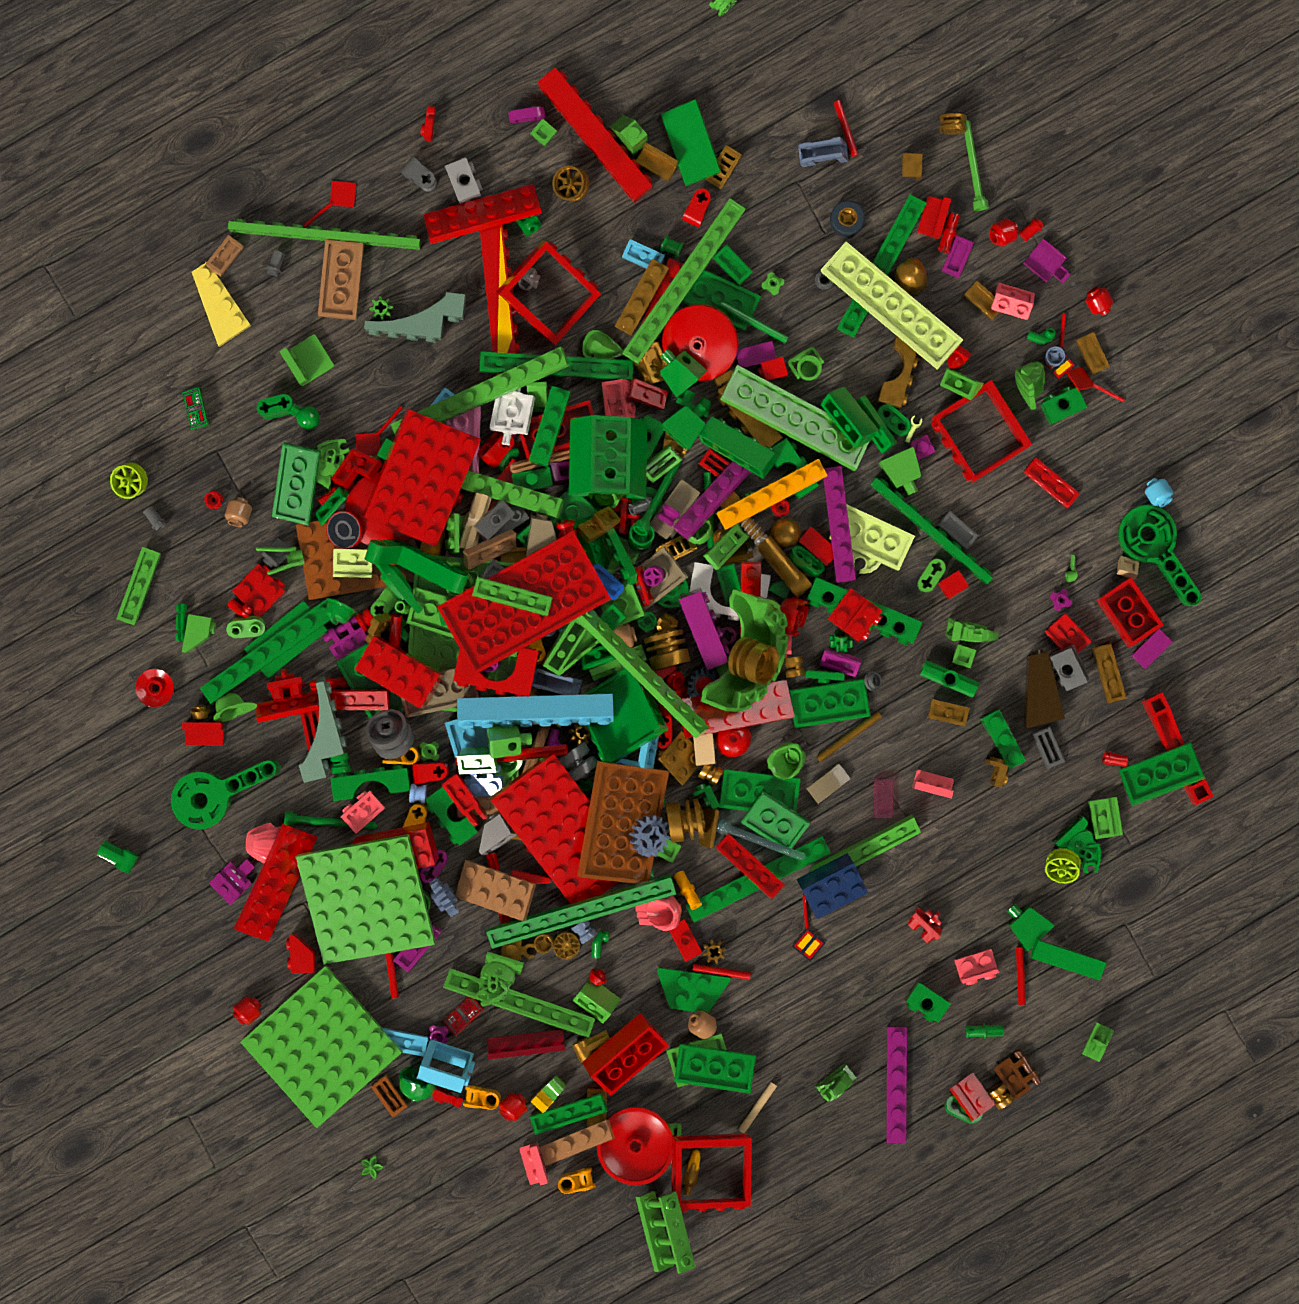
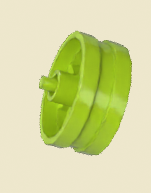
M129 462L113 470L110 476V484L116 495L121 498L130 499L145 491L148 485V478L141 466ZM127 468L132 469L130 475L127 471ZM121 469L123 471L124 476L119 475ZM140 481V487H138L135 483ZM131 487H132L137 493L131 494Z
M1055 849L1047 856L1045 873L1055 882L1071 883L1080 875L1081 859L1074 851L1069 849Z

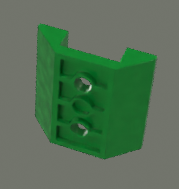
M600 415L570 419L569 495L588 496L589 493L626 495V498L646 499L647 423L632 417ZM606 432H614L616 439L613 441L608 440L605 436ZM607 469L613 470L615 477L612 479L607 478L605 471Z

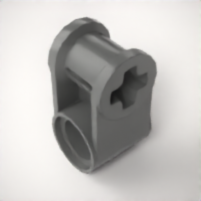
M413 156L400 171L407 179L426 192L433 191L437 186L434 174ZM425 179H427V180L430 179V180H431V183H427V182L424 183V180H425Z

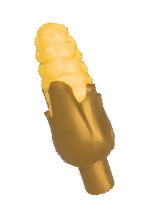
M698 1150L692 1152L682 1177V1183L685 1185L683 1194L691 1196L692 1187L696 1186L700 1170V1152Z

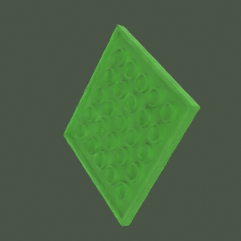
M409 834L297 854L296 860L324 964L435 945L436 941Z
M327 965L240 1042L316 1128L402 1053L400 1047L384 1032L378 1022Z

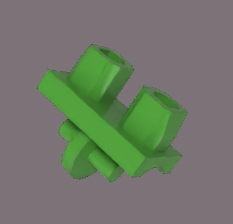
M1095 1022L1081 1054L1100 1062L1114 1030Z

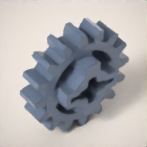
M652 814L649 817L643 815V821L637 819L638 825H632L634 832L629 834L633 836L630 843L635 844L633 849L638 851V854L646 857H651V855L656 857L658 855L657 851L663 853L662 847H668L666 840L671 839L670 836H667L670 830L665 828L668 823L662 821L663 818Z
M437 877L430 881L429 884L433 890L431 897L440 911L446 910L450 917L459 913L455 904L458 902L457 897L447 883L443 885Z

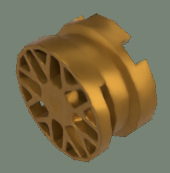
M958 113L940 115V122L942 123L940 133H943V131L944 134L950 135L966 133L965 122L967 121V116Z
M561 932L554 940V952L561 959H572L579 952V938L573 932Z

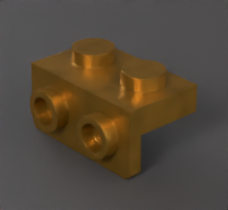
M990 757V760L985 759L984 763L994 766L989 784L1002 788L1003 784L1006 785L1009 774L1006 773L1008 765L1004 764V760Z

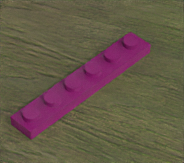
M732 461L673 526L674 530L689 540L751 471Z
M842 466L824 468L828 475L824 478L836 581L837 583L856 581Z
M887 1026V1143H906V1026Z

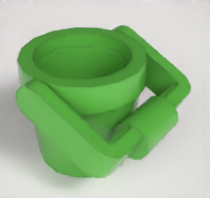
M810 347L790 359L788 364L797 379L801 377L806 381H812L819 377L824 361L815 348ZM796 363H798V364H797V371H796V369H795L794 366H793V365L796 364Z

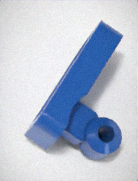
M595 564L593 567L611 600L617 599L624 590L623 584L600 564Z

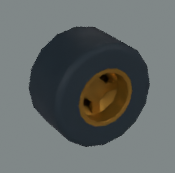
M845 200L839 202L833 208L830 215L831 228L841 237L856 235L861 230L865 221L863 209L854 201Z

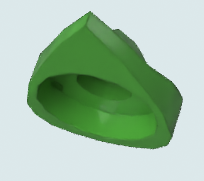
M592 330L588 332L583 341L582 350L585 358H593L591 355L599 359H615L623 356V350L620 346L601 331Z

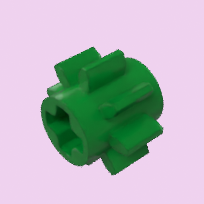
M836 630L834 635H830V648H834L837 652L845 653L848 651V647H853L852 637L843 630Z

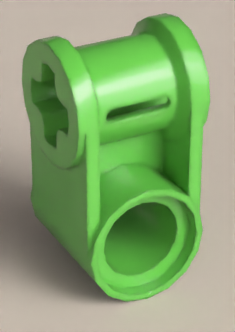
M386 587L379 598L372 604L371 614L373 617L376 616L377 611L375 609L382 606L384 607V613L390 614L395 609L396 602L402 599L398 600L395 594Z

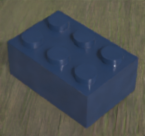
M848 853L796 879L817 919L868 893Z

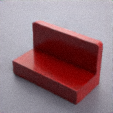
M928 196L917 233L939 239L951 199L944 197L941 200Z
M182 722V730H185V745H224V723Z

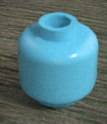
M1154 478L1147 483L1148 487L1145 490V494L1153 506L1164 507L1173 500L1174 492L1165 479L1157 480V478Z

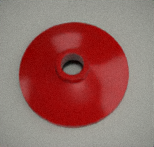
M149 669L138 677L135 685L136 695L143 704L149 707L163 706L173 695V680L163 670ZM155 684L159 686V690L157 692L153 690V686Z

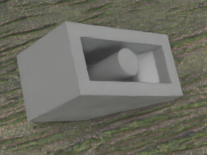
M499 813L489 818L490 821L484 825L479 849L481 855L492 853L517 835Z

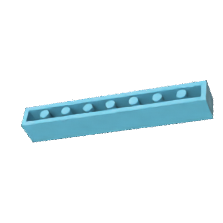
M613 694L457 698L458 726H462L464 729H471L474 726L492 728L494 725H501L504 728L512 727V725L530 727L532 724H540V726L545 727L551 726V724L568 726L571 723L589 725L596 722L600 725H606L613 722Z

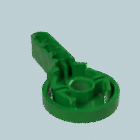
M1142 505L1130 510L1122 518L1118 527V541L1123 552L1131 559L1139 562L1156 564L1183 605L1195 606L1199 604L1201 593L1173 553L1176 545L1177 530L1172 517L1162 508L1153 505ZM1146 526L1154 530L1155 535L1151 541H1146L1141 536V531ZM1168 560L1174 565L1171 571L1165 567V563ZM1178 576L1184 579L1182 587L1176 584ZM1189 592L1195 596V600L1192 603L1187 600Z
M274 759L266 760L227 779L205 771L187 774L173 788L171 794L173 813L182 824L189 828L201 830L213 827L226 816L229 806H231L232 797L235 794L278 775L281 770L280 763ZM268 763L272 764L274 767V771L272 774L268 773L266 770V766ZM251 771L257 776L255 781L249 778ZM234 779H236L239 782L238 789H235L232 786V782ZM198 793L206 795L208 802L205 807H199L196 804L195 797Z

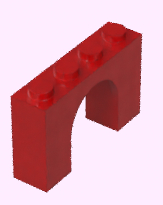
M527 647L519 650L516 667L512 675L504 680H492L487 678L482 672L474 675L462 651L459 649L453 681L462 687H468L470 684L475 685L476 689L481 691H487L489 688L494 689L496 694L506 695L509 692L514 693V697H529L539 650Z

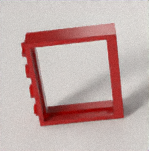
M542 240L496 292L551 344L556 345L601 293L597 290L599 287L592 280L588 282L584 278L585 273L580 268H574L570 264L572 261L565 254L561 256L556 251L558 247L554 243ZM545 251L555 258L591 293L555 334L509 292Z
M992 380L984 384L974 398L986 391L1020 446L977 474L973 473L940 421L971 400L964 397L931 418V426L934 431L941 434L943 445L946 449L950 448L953 453L951 455L956 465L960 464L963 469L962 475L966 481L970 480L971 483L1032 446L1031 441Z
M748 1133L672 1136L671 1193H677L681 1212H688V1209L707 1211L709 1208H715V1210L723 1211L731 1207L736 1210L751 1207L752 1138ZM743 1146V1198L681 1200L682 1148Z

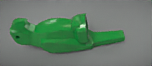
M375 564L381 572V580L395 594L398 600L404 599L417 614L420 613L423 609L413 596V590L400 570L390 564Z

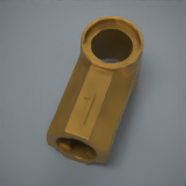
M604 1030L590 1038H584L574 1043L572 1047L580 1063L607 1042L610 1036Z

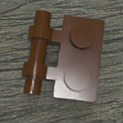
M1020 1049L1013 1053L1017 1058L1015 1062H1012L1007 1057L993 1067L1015 1100L1031 1090L1027 1084L1029 1081L1032 1080L1035 1085L1041 1082L1038 1077L1039 1073L1036 1069L1032 1068L1028 1062V1057L1026 1054L1023 1055ZM1020 1066H1022L1027 1073L1023 1077L1017 1069Z

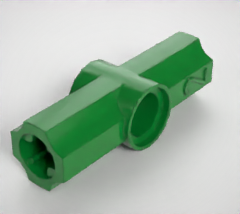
M925 660L919 674L944 687L972 698L979 685V682L928 660ZM948 673L954 677L952 684L945 682L944 678Z

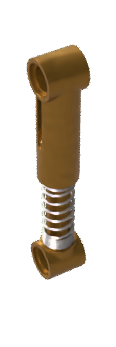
M733 491L720 506L724 509L741 499ZM749 517L740 522L741 527L745 528L744 531H747L751 539L755 540L756 549L797 598L812 586L771 536L768 537L767 534L764 535V531L760 530L761 527L757 526L758 523H754V519L752 520Z

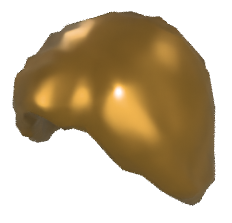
M908 258L897 267L895 283L909 295H918L926 289L928 284L927 270L919 259Z

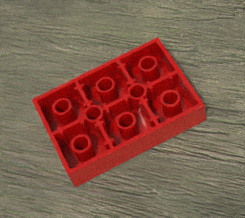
M407 408L365 507L363 517L436 547L481 439Z

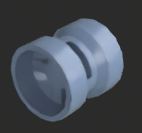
M1055 346L1047 350L1044 355L1046 364L1051 367L1059 366L1065 359V353L1062 348Z
M589 920L578 923L571 928L579 936L581 944H584L598 934L594 928H591Z

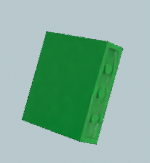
M625 667L584 694H613V722L606 725H600L598 722L585 725L589 728L591 740L599 750L598 755L603 762L616 763L669 730L653 695Z

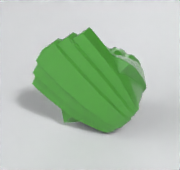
M1030 362L1016 368L1015 379L1021 395L1029 408L1033 410L1036 409L1035 399L1044 390L1045 372L1042 363Z

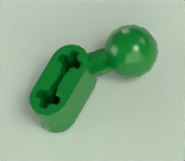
M286 394L262 399L257 404L258 413L267 420L291 414L296 417L298 425L305 430L315 429L320 422V414L316 408L311 406L302 408L295 404L292 398ZM285 401L288 402L286 408L283 407ZM266 406H269L268 412L265 413Z

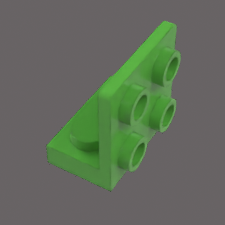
M316 335L308 337L289 350L284 348L279 351L302 387L334 368L333 362Z
M459 513L449 515L445 524V531H448V539H445V550H448V554H463V550L459 549V542L464 530L463 521L465 516H459Z

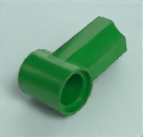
M106 840L100 846L97 856L114 864L117 869L128 874L132 871L139 857L132 851L121 849Z

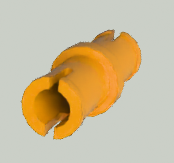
M680 871L676 873L673 877L681 889V895L685 896L691 910L700 907L702 902L699 900L694 891L695 887L693 884H690L685 872Z

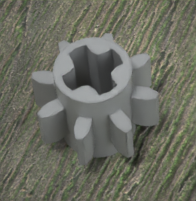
M531 267L518 281L519 287L528 291L532 287L536 289L539 284L540 275H537L536 269Z

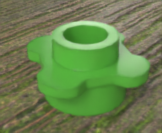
M770 272L767 275L766 281L762 283V288L764 290L767 289L772 295H777L779 288L784 285V279L778 278L773 272Z
M422 742L420 744L422 749L421 760H438L437 748L439 744L437 742H432L431 744Z

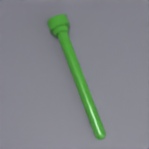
M967 120L965 122L966 133L964 134L975 192L973 209L974 211H982L988 209L989 205L988 200L985 199L982 193L971 124Z

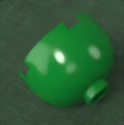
M407 1066L400 1071L399 1086L401 1092L412 1101L425 1100L434 1093L437 1085L417 1079L420 1066H418V1069H411L412 1066Z

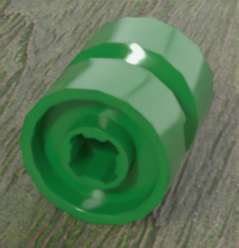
M633 524L627 539L628 545L636 552H644L652 544L655 535L654 528L650 524L649 532L646 536H642L633 530L635 525Z

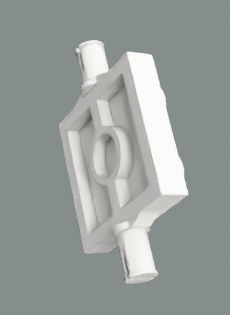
M521 388L495 399L489 428L492 431L504 433L503 445H510L512 434L528 435L535 397L520 393Z

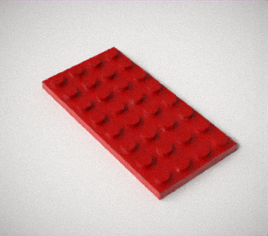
M574 531L487 578L488 580L553 597L548 616L472 596L475 586L437 606L474 675L606 603L611 598Z
M553 752L489 797L570 904L602 895L619 883L618 881L581 878L577 876L590 801Z

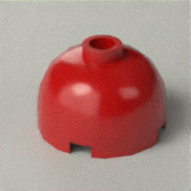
M792 597L787 598L781 603L780 610L782 613H785L788 623L785 627V634L793 637L799 635L800 632L797 630L799 626H804L808 615L809 607L805 606L808 601Z
M749 727L714 733V743L721 754L727 757H738L749 749L752 743V734Z

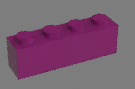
M698 588L680 595V604L707 670L727 663L729 661L730 649L727 644H723L721 638H724L721 627L717 628L715 624L717 617L714 610L709 609L707 603H710L707 593L702 592V589Z

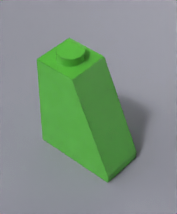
M622 115L608 127L633 157L643 149L644 143H647L646 132L632 118Z

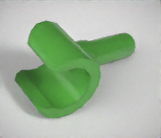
M1071 555V571L1065 572L1067 582L1075 581L1078 577L1075 567L1076 555Z

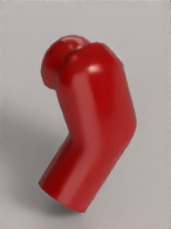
M231 599L227 604L237 615L248 618L253 611L250 605L245 604L242 606L235 599Z

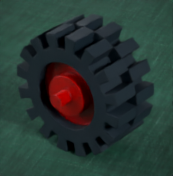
M710 669L695 670L686 680L685 688H687V694L690 695V698L701 696L704 687L719 679V675H716V672Z

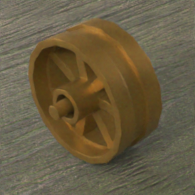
M569 165L561 167L555 173L552 182L556 195L563 200L572 202L579 201L585 197L590 184L585 171ZM571 170H576L577 173L572 178ZM567 172L568 178H563V175ZM580 175H581L582 182H578V181H577V179L579 178ZM567 188L566 195L564 196L561 191ZM573 190L576 195L570 198L571 191Z

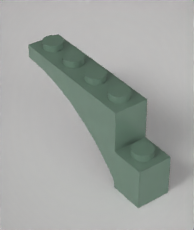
M446 292V296L418 314L393 321H365L364 329L369 332V335L380 336V333L388 334V337L399 338V335L407 336L408 340L417 341L418 338H425L426 342L437 343V340H442L445 318H448L447 321L449 322L464 320L466 295Z
M325 677L317 678L316 681L319 696L317 732L307 755L299 762L304 783L326 778L327 771L330 768L328 760L325 758L344 754L345 747H347L345 736H341L339 730L342 729L340 718H336L334 712L337 711L335 700H331L329 694L332 693L330 682H326Z

